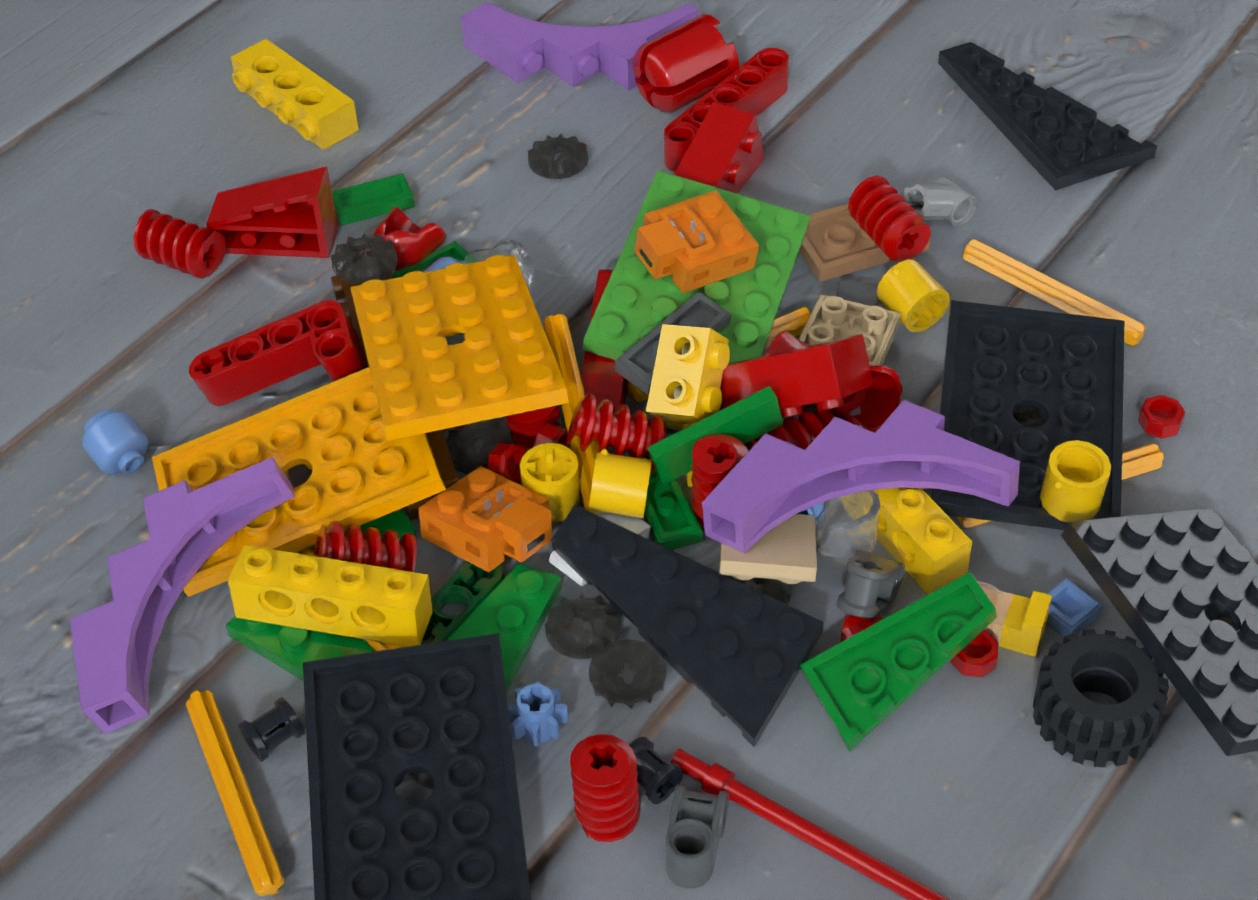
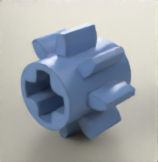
M536 681L535 684L528 685L522 689L516 688L514 690L516 704H508L513 737L515 739L524 737L527 741L532 742L534 746H538L539 743L546 742L551 738H560L558 723L568 722L567 705L561 704L560 689L550 690L547 686L540 684V681Z

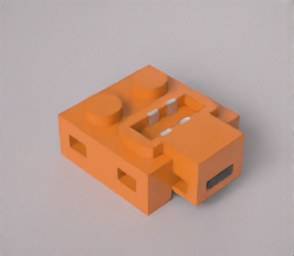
M717 190L645 213L643 226L637 230L634 252L655 280L673 274L672 280L683 294L754 269L759 244Z
M482 466L419 507L421 538L487 572H491L505 561L504 554L522 563L551 542L552 539L549 498Z

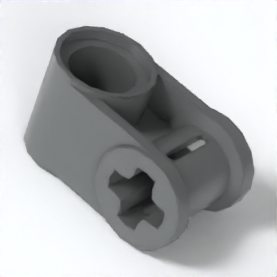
M858 549L855 555L848 559L846 566L848 569L846 588L838 596L836 605L839 609L851 615L874 618L888 604L894 602L903 580L905 564Z
M677 783L666 834V870L670 880L676 885L683 888H696L704 885L710 879L713 873L719 841L723 837L729 792L720 791L718 795L690 791L685 784ZM693 852V853H696V854H694V855H685V854H683V853Z

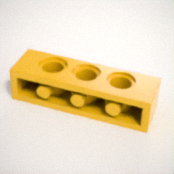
M265 38L231 56L234 70L232 79L237 89L254 98L262 108L270 110L278 116L282 123L289 124L305 140L312 141L322 150L359 131L354 100Z
M898 487L869 490L839 497L897 562L905 564V571L927 595L968 573L972 540L922 488Z
M244 545L228 578L235 616L240 619L410 647L421 645L432 615L428 574Z

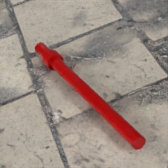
M681 748L674 753L670 763H676L685 775L701 783L703 791L718 795L720 791L729 792V800L906 900H950L734 779L735 773L720 764L714 763L711 766Z

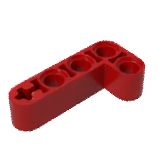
M326 300L202 352L192 360L189 366V374L211 404L223 406L321 364L332 382L365 369L366 361L359 335L343 308L335 300Z

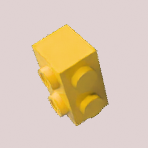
M662 324L646 412L654 416H660L664 421L695 424L718 412L722 402L720 390L723 370L728 366L730 359L729 339L711 328Z

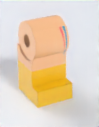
M978 582L996 608L997 618L984 630H987L999 642L998 647L1036 657L1046 628L1052 595L1033 591L1031 598L999 591L993 585L985 582Z

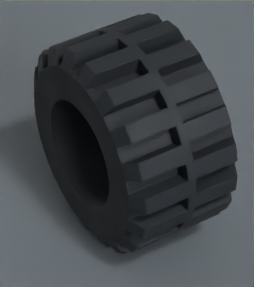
M1094 629L1083 630L1081 637H1078L1075 633L1064 636L1063 644L1055 642L1049 648L1048 655H1044L1040 666L1033 701L1035 725L1041 726L1040 735L1045 742L1052 740L1055 742L1053 749L1061 755L1068 752L1073 755L1072 761L1082 765L1085 759L1094 761V767L1105 768L1107 761H1112L1117 767L1127 764L1129 756L1136 760L1144 755L1146 747L1150 748L1156 739L1168 699V679L1163 678L1164 672L1155 661H1152V656L1146 648L1137 647V640L1126 636L1125 639L1116 637L1115 631L1105 630L1104 634H1096ZM1081 692H1100L1114 698L1119 703H1097L1086 698Z

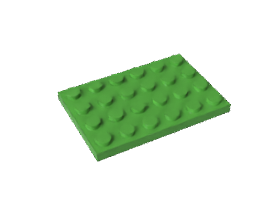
M657 170L584 336L582 350L616 360L691 297L700 292L732 314L730 325L719 333L729 339V363L762 356L811 216ZM717 190L759 244L754 269L682 294L672 280L673 274L655 280L636 255L634 249L637 230L643 226L645 213Z

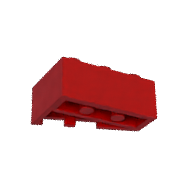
M713 102L674 175L738 194L765 159L761 143L762 134L758 129L756 115Z
M327 166L218 192L206 222L207 228L212 233L216 231L224 236L226 243L225 254L329 258L337 234L338 222Z
M863 334L850 336L839 341L819 343L801 349L729 363L722 374L720 385L722 402L719 411L766 387H770L776 395L782 418L804 413L802 405L816 403L818 411L844 405L843 397L874 386Z

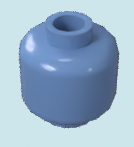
M104 410L91 417L84 426L82 447L104 474L115 475L121 472L123 474H131L144 463V455L148 450L149 440L128 413Z

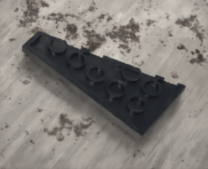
M972 42L939 51L938 64L1055 191L1155 158L1157 145L1148 140L1139 143L1128 136L1129 130L1119 124L1113 127L1097 119L1096 111L1051 86L1046 90L1034 84L1035 77L1026 72H1022L1019 75L1004 67L1005 60Z
M575 505L551 539L553 550L589 585L593 584L609 600L610 606L621 617L624 615L638 629L639 634L688 683H693L711 700V705L723 717L727 716L742 731V736L755 747L801 670L800 665L806 661L821 636L824 622Z

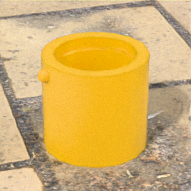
M908 259L891 267L884 274L877 288L878 299L890 311L901 313L900 322L910 332H921L935 325L943 317L950 303L949 293L916 260Z
M1075 440L1066 441L1056 446L1050 453L1040 499L1043 507L1051 516L1060 521L1072 522L1089 520L1097 514L1101 507L1111 471L1109 458L1102 449L1089 442Z
M555 443L540 444L529 449L520 462L522 486L549 498L552 522L563 521L575 505L580 507L581 503L577 455L570 448Z
M606 449L597 452L588 511H592L596 515L602 512L643 518L651 460L608 454Z

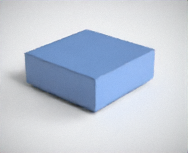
M1067 578L1046 593L1052 595L1047 625L1063 637L1071 633L1079 634L1101 615L1103 605Z

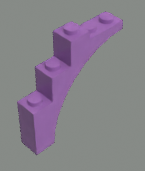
M486 2L460 17L464 46L517 83L546 68L571 86H575L601 71L630 90L637 86L632 67V59L637 49L644 43L699 16V9L688 3L666 14L646 20L614 26L595 27L563 26L533 21L509 13L490 2Z
M903 400L876 433L834 417L806 450L765 433L702 502L705 536L742 553H746L768 531L801 511L830 499L862 491L898 487L935 488L975 495L1009 506L1018 495L1020 461L944 431L945 416Z
M273 457L195 491L184 480L143 498L150 539L107 557L113 601L70 619L81 710L104 734L150 715L149 678L156 644L165 620L180 593L206 559L233 534L258 516L295 497L292 483Z

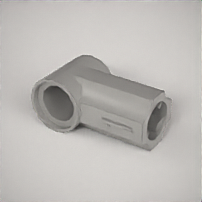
M940 177L933 183H917L913 187H905L902 194L906 203H909L923 220H946L955 227L964 225L972 217L977 207L976 197L947 177Z

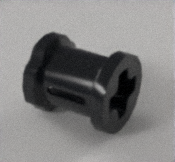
M283 697L274 702V708L252 722L244 720L238 724L247 745L261 762L269 758V751L292 736L298 739L305 734L300 719Z
M639 737L629 744L637 759V782L646 791L645 795L653 804H660L675 791L677 783L682 781L684 772L676 763L669 764L654 751V743L647 737Z

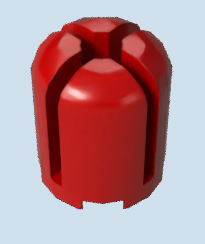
M701 14L644 43L637 49L632 59L635 82L640 94L652 107L657 108L661 112L673 113L702 98L739 68V58L733 42L728 45L726 44L722 34L715 27L720 24L716 18L708 14Z

